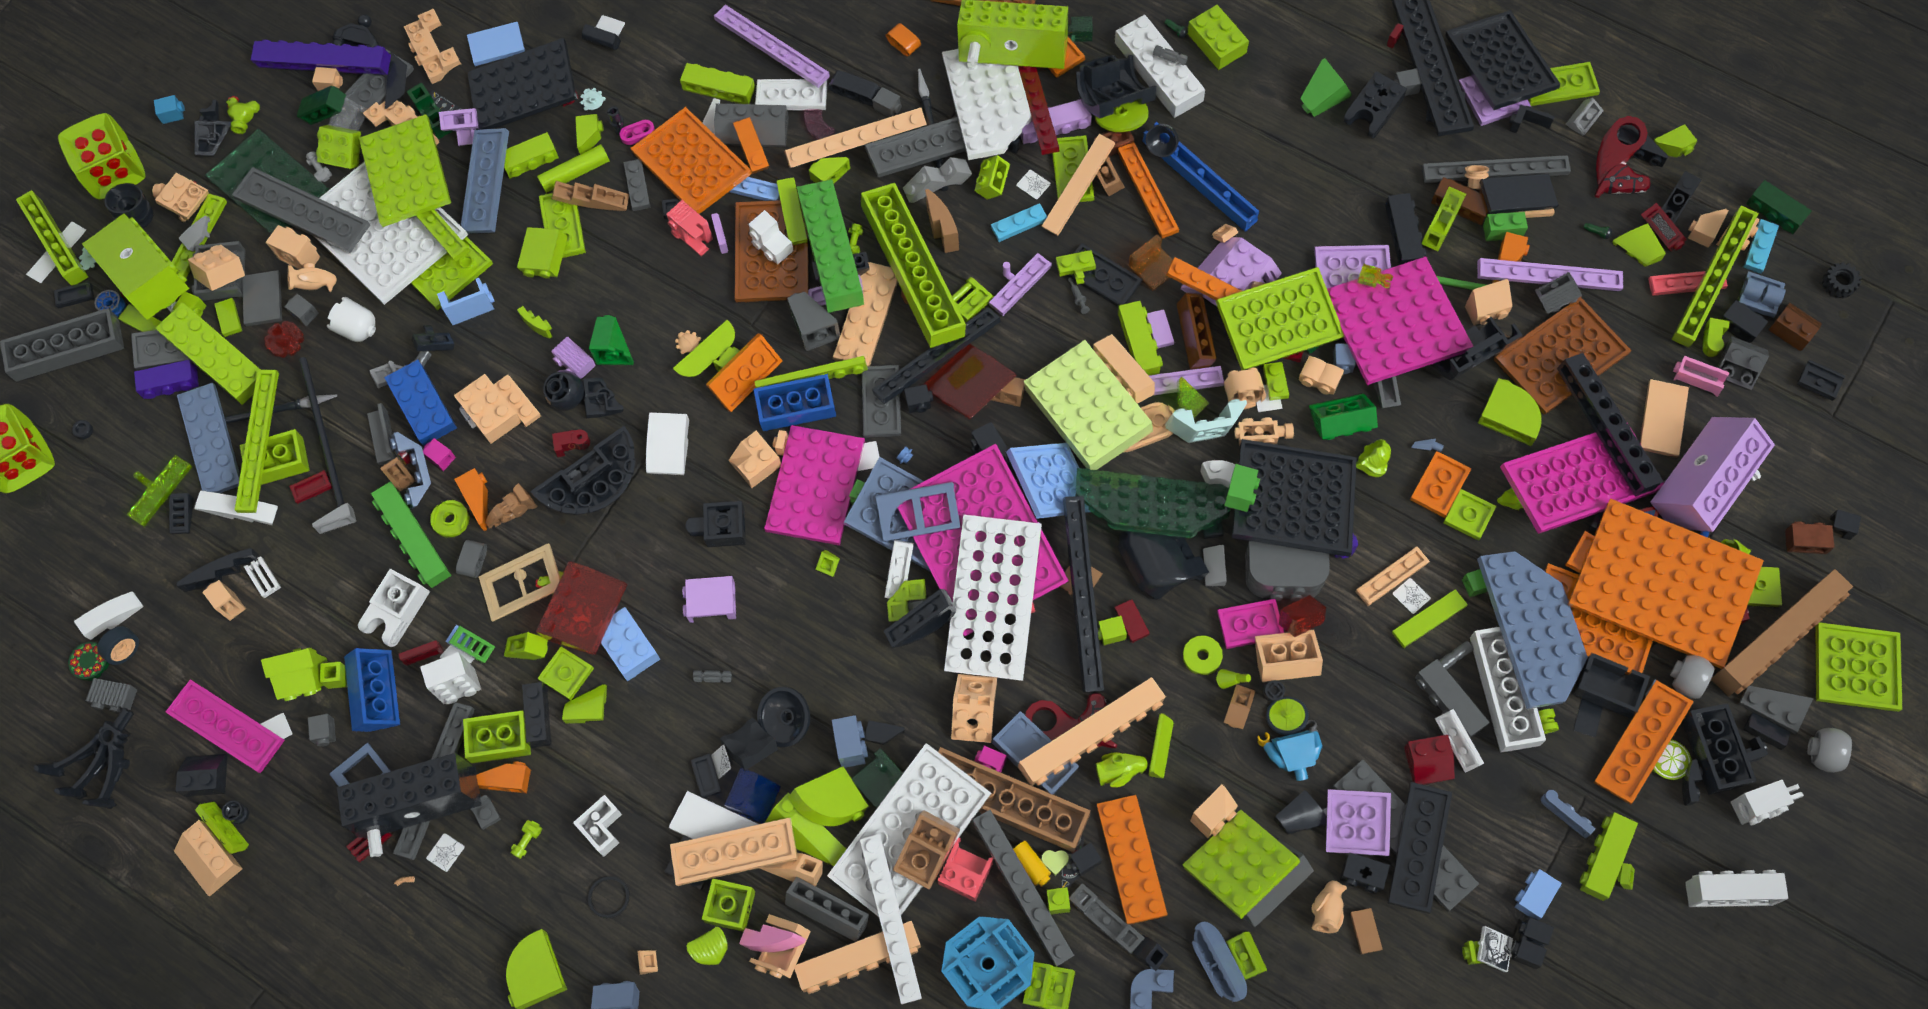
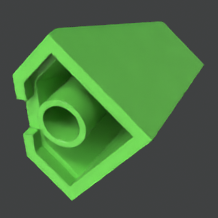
M1324 58L1300 99L1304 103L1302 108L1307 114L1311 112L1315 117L1348 99L1352 94L1344 81Z

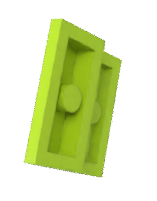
M1033 962L1031 986L1025 990L1023 1004L1043 1009H1068L1075 971L1054 967L1050 964Z

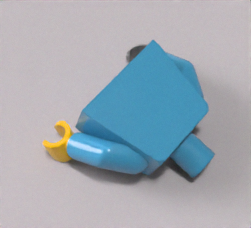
M1308 720L1307 724L1314 725L1309 728V731L1271 739L1272 742H1270V735L1265 732L1267 740H1261L1258 735V744L1264 747L1269 758L1279 768L1288 772L1294 771L1296 781L1308 779L1306 767L1316 764L1322 749L1321 739L1316 729L1317 723L1313 720Z

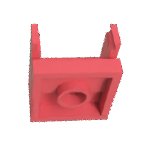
M681 200L667 213L668 224L672 229L671 233L676 239H682L702 256L709 250L702 241L709 243L713 239L708 221Z
M958 838L946 861L945 867H943L942 874H940V878L937 880L938 885L976 902L978 894H980L982 889L981 887H983L992 868L994 859L991 857L987 861L959 848L961 838Z

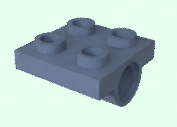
M1748 271L1738 302L1745 304L1754 312L1774 318L1785 295V283Z

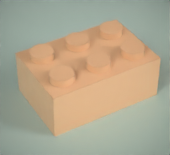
M486 374L454 395L490 444L521 423L515 411Z

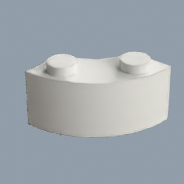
M1222 460L1203 462L1200 472L1207 487H1220L1228 491L1235 464Z

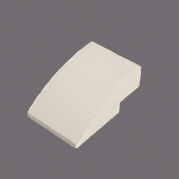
M649 413L646 473L684 475L688 448L689 418L687 414Z

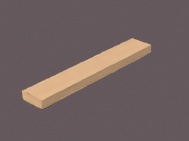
M1101 134L1097 136L1042 225L1044 229L1057 236L1060 234L1113 149L1114 141Z

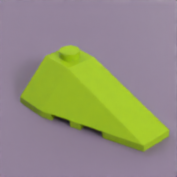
M787 793L773 808L765 823L790 818L796 850L835 866L847 849L823 825L813 823L803 817L792 805L788 798L790 794Z

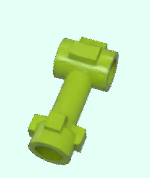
M852 224L851 228H849V234H851L849 243L852 254L860 253V247L856 244L859 235L863 234L861 225Z
M533 820L532 822L526 821L522 828L525 834L518 845L513 844L511 847L512 851L510 853L519 859L522 856L525 857L527 851L524 849L531 838H537L542 831L540 824Z

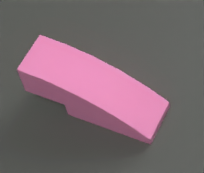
M763 924L760 932L745 928L739 944L754 951L779 952L802 945L806 939L793 932Z

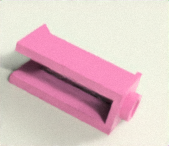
M1684 356L1681 362L1677 361L1673 370L1676 373L1673 380L1677 379L1712 392L1716 397L1719 396L1724 388L1723 383L1729 375L1727 371Z

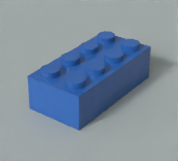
M419 360L384 377L423 446L434 438L438 439L457 429Z
M828 374L754 388L762 431L836 417Z

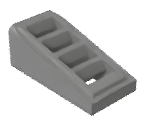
M345 503L315 521L312 525L321 534L356 522L354 510L348 503Z

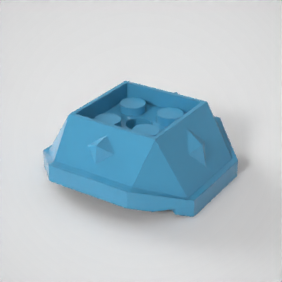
M978 917L946 942L942 973L967 1007L1001 1009L1031 986L1034 952L1009 919ZM986 959H991L994 962V967L990 970H986L982 966Z

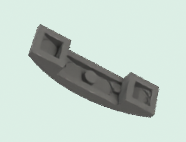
M1083 883L1069 897V900L1094 925L1128 953L1132 954L1145 939L1131 925L1126 924L1102 903L1098 896Z

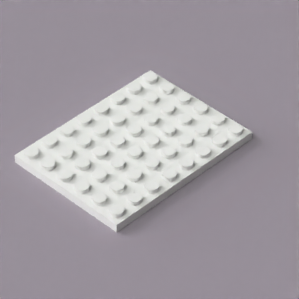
M365 162L320 197V199L370 223V227L351 253L317 237L315 238L384 305L447 253L416 216L385 227L381 226ZM441 207L435 209L461 240L468 235Z

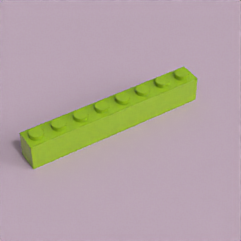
M1740 206L1736 211L1671 340L1688 348L1695 341L1759 213L1744 206Z

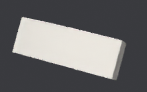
M129 592L97 606L74 622L82 634L91 640L105 629L111 630L144 606L134 592Z

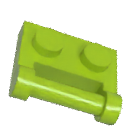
M972 277L966 280L967 283L952 295L962 318L966 322L971 320L993 299V295ZM971 288L974 289V290H973L966 298H964L959 304L956 303V302H957L964 294H966Z

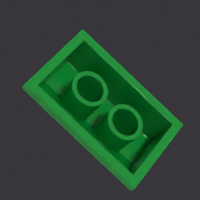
M1365 394L1309 405L1316 431L1322 439L1331 440L1336 436H1350L1355 432H1368L1373 428H1378L1376 406Z

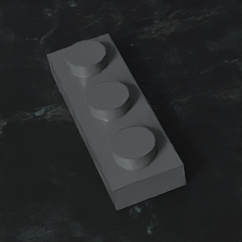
M637 159L624 162L633 211L651 208L642 161Z

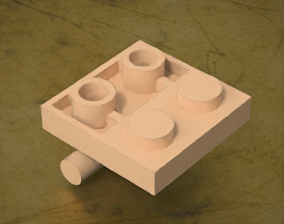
M175 173L155 201L157 204L179 215V219L182 222H186L200 207V204L209 192L204 187Z

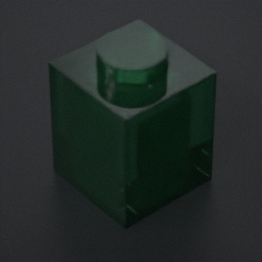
M1092 16L1071 17V24H1068V35H1071L1072 42L1092 41Z

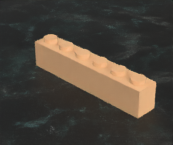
M909 921L904 923L903 926L910 954L913 955L918 952V948H921L913 923ZM883 932L797 964L795 972L801 990L811 994L819 991V987L822 985L832 986L839 983L840 978L846 976L848 979L859 975V971L867 969V971L874 970L879 967V963L884 961L887 964L891 963Z

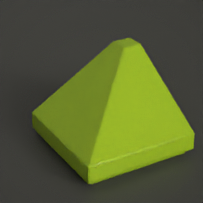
M824 550L821 552L815 570L833 577L840 558Z

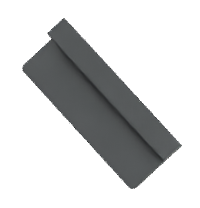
M382 403L377 404L378 411L367 413L376 460L378 465L381 466L389 463L397 456L390 445V439L393 434L388 411Z

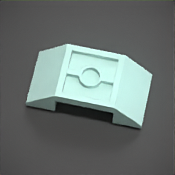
M1231 400L1214 421L1200 420L1196 424L1192 410L1177 409L1172 413L1165 427L1188 443L1224 437L1247 405V401Z

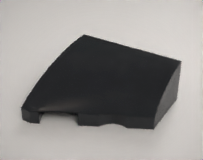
M195 121V157H214L231 126V122Z

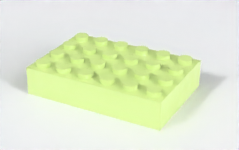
M1086 340L1024 381L1025 391L1090 473H1093L1153 432L1152 421Z

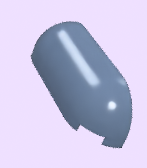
M1208 922L1199 923L1195 927L1192 945L1213 987L1219 996H1224L1232 1002L1244 999L1247 995L1245 978L1221 933Z

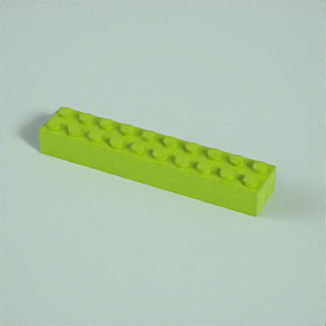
M892 183L861 193V207L930 348L965 337L966 324L896 184Z

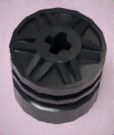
M123 183L116 185L107 192L104 199L105 206L114 220L125 214L129 219L133 217L142 229L147 227L154 216L153 209L139 186L132 183Z

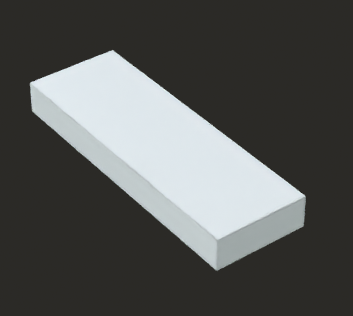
M894 540L885 598H891L900 588L901 584L908 580L914 543Z
M1454 709L1435 718L1442 733L1449 736L1452 750L1465 773L1484 764Z

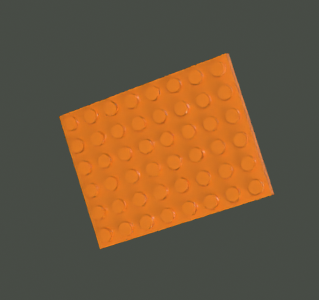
M1610 498L1568 605L1684 654L1704 657L1713 666L1723 669L1764 560Z

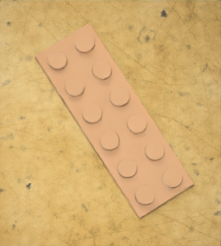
M868 262L870 270L860 276L863 286L864 305L849 308L833 355V360L835 361L864 356L867 367L871 364L898 283L891 267Z
M790 818L670 844L677 886L798 859Z

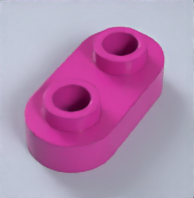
M642 120L622 128L620 138L624 144L632 145L641 141L653 132L655 128L650 120Z

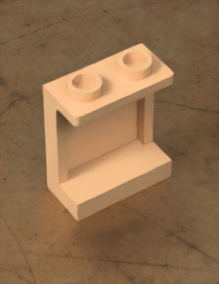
M770 914L766 920V923L773 927L793 932L805 938L806 941L810 934V930L803 926ZM805 943L785 951L762 952L758 960L751 958L749 962L755 964V969L766 974L768 970L770 971L769 974L781 979L782 976L791 978Z

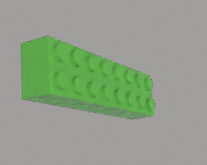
M833 180L798 186L799 202L828 313L864 305L863 291Z

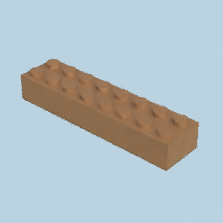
M1834 569L1714 675L1711 680L1728 697L1734 692L1738 695L1752 684L1757 677L1763 674L1769 666L1782 657L1785 652L1792 648L1799 639L1803 638L1809 630L1832 612L1838 604L1843 602L1850 595L1848 591L1853 586Z
M940 747L938 752L992 793L978 811L979 813L983 814L991 810L996 820L1075 853L1090 817V810Z

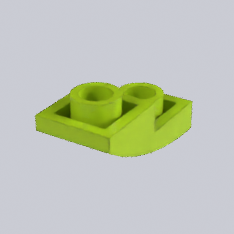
M524 306L517 309L523 321L532 330L550 339L552 337L549 331L552 328L547 320L543 321L540 316L535 317L531 310L527 312Z

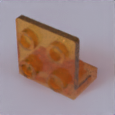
M1158 234L1131 254L1129 259V267L1152 290H1155L1170 278L1166 276V273L1173 260L1161 248L1162 238Z

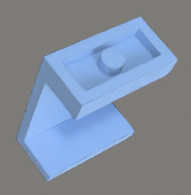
M479 278L476 279L480 291L456 301L450 302L444 291L437 294L442 309L452 325L494 310L492 302H495L493 295L489 291L487 284H482Z

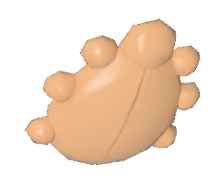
M687 330L685 333L680 332L678 334L679 339H676L675 342L678 343L676 348L681 350V354L691 352L699 345L701 337H697L696 332L690 334V331Z

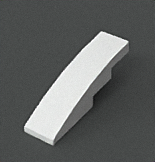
M200 491L194 508L230 519L238 518L249 522L257 521L273 525L278 506L258 501L256 513H237L235 511L237 496Z

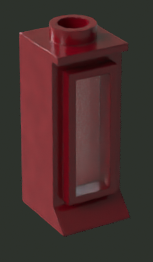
M1657 203L1641 214L1668 249L1671 251L1674 249L1678 250L1685 245L1686 237Z

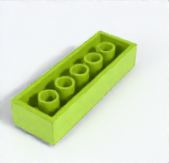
M183 302L156 327V330L241 405L254 394L257 371L261 369Z

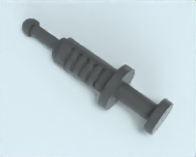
M1070 277L1068 281L1072 286L1071 290L1075 297V304L1081 306L1082 309L1080 311L1082 314H1086L1090 311V308L1085 305L1087 299L1085 296H1082L1078 286L1074 285L1073 279Z

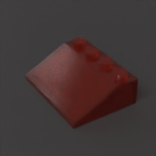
M569 561L536 632L548 641L596 655L627 587V583L587 566Z

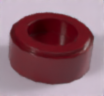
M407 452L396 454L405 465L411 462L410 455Z

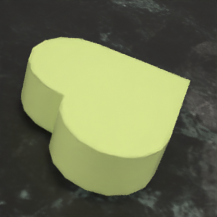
M1048 850L1042 855V862L1055 876L1067 865L1069 860L1068 854L1062 850L1057 852Z

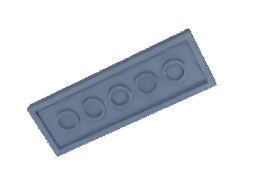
M506 128L474 130L461 227L467 233L495 232L509 131Z
M210 383L178 394L177 398L202 491L222 493L238 487L240 473L216 385Z

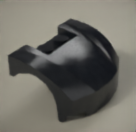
M1114 55L1097 58L1081 65L1080 71L1076 72V87L1081 102L1089 112L1099 119L1114 114V108L1120 107L1122 104L1132 103L1135 100L1140 104H1145L1156 100V86L1146 88L1138 81L1134 71L1133 55L1122 59H1117Z

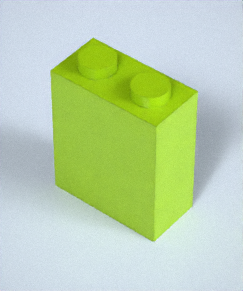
M527 227L517 268L527 277H534V275L547 279L558 277L568 237L559 229Z

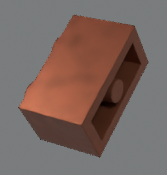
M1794 522L1785 530L1787 552L1828 554L1834 548L1832 525Z

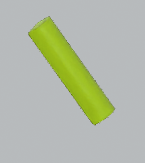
M600 144L538 175L537 178L547 193L553 190L556 181L567 183L609 162V158Z

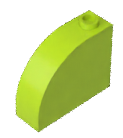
M1498 378L1478 424L1532 446L1540 431L1541 413L1536 401L1528 392L1508 380Z
M844 766L794 788L788 797L792 805L803 817L823 826H838L851 820L856 822L864 817V812L869 807Z
M543 929L525 937L515 947L509 958L506 970V980L510 992L508 999L511 1006H515L516 1009H525L567 990L548 934Z

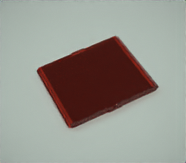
M969 344L960 350L925 384L928 391L931 390L932 394L942 400L943 403L970 420L1017 375L989 354L987 355L972 344Z

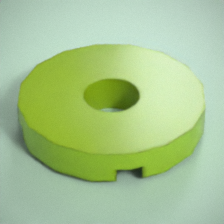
M446 500L433 509L430 523L438 535L450 538L458 536L466 530L470 516L462 503L455 500ZM448 515H454L452 522H445Z
M1197 636L1190 639L1183 651V661L1186 667L1195 674L1209 675L1215 672L1220 667L1223 658L1219 643L1208 636ZM1205 651L1208 654V658L1201 660L1198 658L1197 653Z

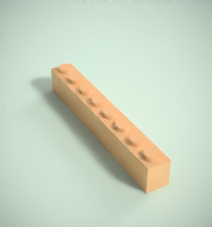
M918 108L800 145L784 152L789 168L927 124L922 108Z
M1151 677L1020 761L1018 768L1031 786L1035 784L1039 786L1048 780L1047 776L1054 773L1056 775L1064 770V765L1067 763L1074 764L1081 759L1080 755L1087 751L1089 754L1098 747L1097 744L1101 741L1106 743L1114 737L1113 734L1118 730L1123 732L1131 726L1129 723L1135 719L1138 722L1147 716L1146 712L1149 710L1156 711L1163 706L1162 702L1166 696Z

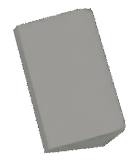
M1594 98L1584 100L1567 121L1566 125L1583 136L1604 110Z
M1224 545L1204 548V563L1209 571L1205 576V585L1225 586Z

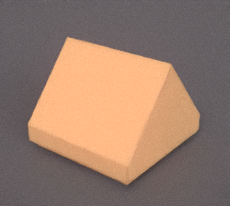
M638 951L640 975L657 972L656 951Z

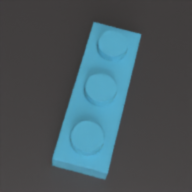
M1039 203L991 224V229L997 240L1001 242L1044 223L1047 215Z
M1761 219L1758 222L1757 227L1759 229L1753 237L1743 268L1760 274L1764 271L1779 225Z

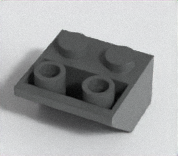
M1731 336L1717 368L1729 372L1726 378L1727 381L1752 390L1769 358V352L1764 348Z

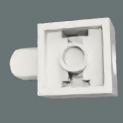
M1779 780L1746 792L1731 801V804L1741 824L1750 823L1752 826L1762 822L1764 819H1771L1788 811L1787 806L1793 804V800L1799 799L1804 795L1802 792L1790 795L1791 792L1800 788L1799 785L1796 784L1786 788L1783 780Z

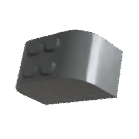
M1249 541L1245 552L1246 585L1258 597L1276 599V601L1282 599H1290L1291 601L1310 599L1321 592L1329 575L1328 553Z

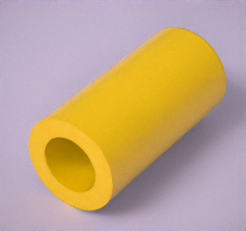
M1026 841L1021 842L1013 849L1035 886L1040 885L1042 887L1050 880L1051 872Z

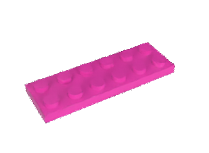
M189 680L166 710L167 714L258 773L263 771L285 741L192 680Z

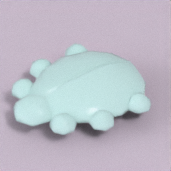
M596 88L584 90V94L580 96L583 98L580 103L584 104V110H595L602 105L606 98L602 97L601 91L596 92Z
M84 247L82 249L83 253L79 257L82 260L80 264L84 270H89L90 267H95L94 263L96 261Z

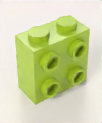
M331 125L320 126L317 132V138L319 139L316 150L317 162L349 169L358 167L361 131Z

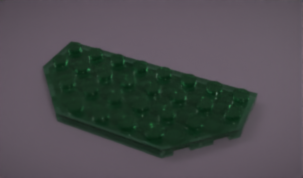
M1077 468L1075 496H1084V503L1089 506L1088 510L1098 518H1104L1108 522L1107 525L1115 530L1192 538L1200 530L1212 527L1216 524V521L1221 518L1224 520L1230 514V507L1224 506L1229 488L1222 484H1208Z

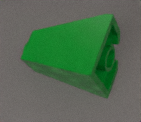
M610 315L597 317L589 346L596 364L634 365L633 358L616 317Z

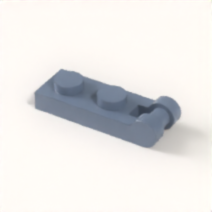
M1549 790L1541 797V803L1584 838L1590 836L1596 829L1592 826L1589 819L1581 817L1570 804L1563 803L1558 799L1556 791Z

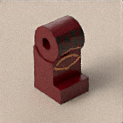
M582 429L552 434L554 451L557 457L565 456L564 451L574 449L585 450L590 446L588 434Z

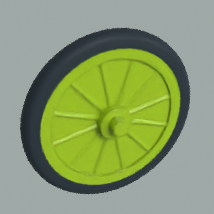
M1289 696L1273 701L1266 711V721L1269 727L1282 735L1300 732L1305 728L1309 719L1308 709L1305 704L1299 699Z

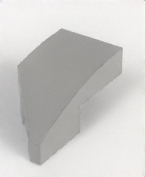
M202 217L179 237V240L188 250L194 251L195 246L199 245L205 237H210V233L207 232L208 222H210L209 217Z
M389 361L388 364L370 370V375L377 388L388 384L384 377L403 368V366Z

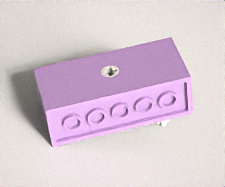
M1712 417L1654 496L1651 504L1665 521L1688 530L1713 532L1750 480L1755 481L1761 477L1757 469L1775 444L1756 418Z

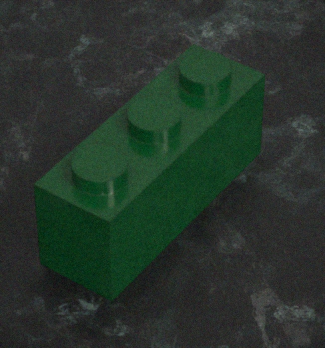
M329 86L306 96L301 100L296 117L313 125L337 115L342 111L346 94L337 87Z
M1766 180L1761 183L1746 203L1753 210L1766 216L1768 220L1775 222L1791 234L1797 231L1812 212V210Z

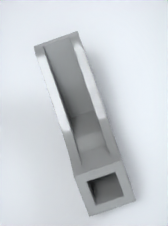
M950 157L940 168L924 166L903 187L908 201L914 203L926 197V189L935 192L947 185H962L972 173L966 160Z

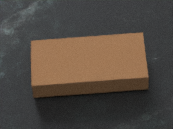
M1372 909L1351 912L1350 915L1361 955L1383 950Z

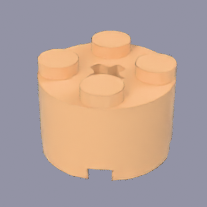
M1249 368L1239 372L1234 370L1228 373V378L1224 381L1228 402L1234 399L1246 400L1247 405L1244 409H1249L1256 406V402L1259 400L1261 402L1265 400V388L1261 375L1256 368Z

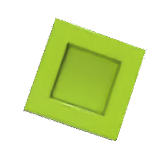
M1626 863L1622 864V869L1619 871L1618 882H1620L1624 889L1633 890L1635 869L1631 864Z

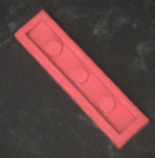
M1706 271L1650 276L1648 281L1652 296L1695 292ZM1726 280L1721 289L1727 288L1728 285Z

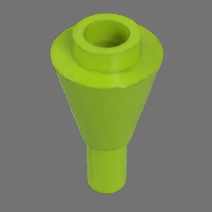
M1225 669L1219 670L1216 681L1222 689L1240 682H1250L1251 680L1250 674H1239Z

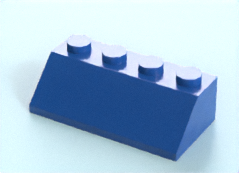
M355 648L344 656L352 731L371 732L400 725L392 650Z

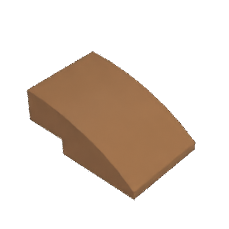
M926 189V205L934 239H942L945 253L958 251V231L952 215L936 194Z
M924 810L920 813L912 832L909 834L893 871L930 890L960 829Z

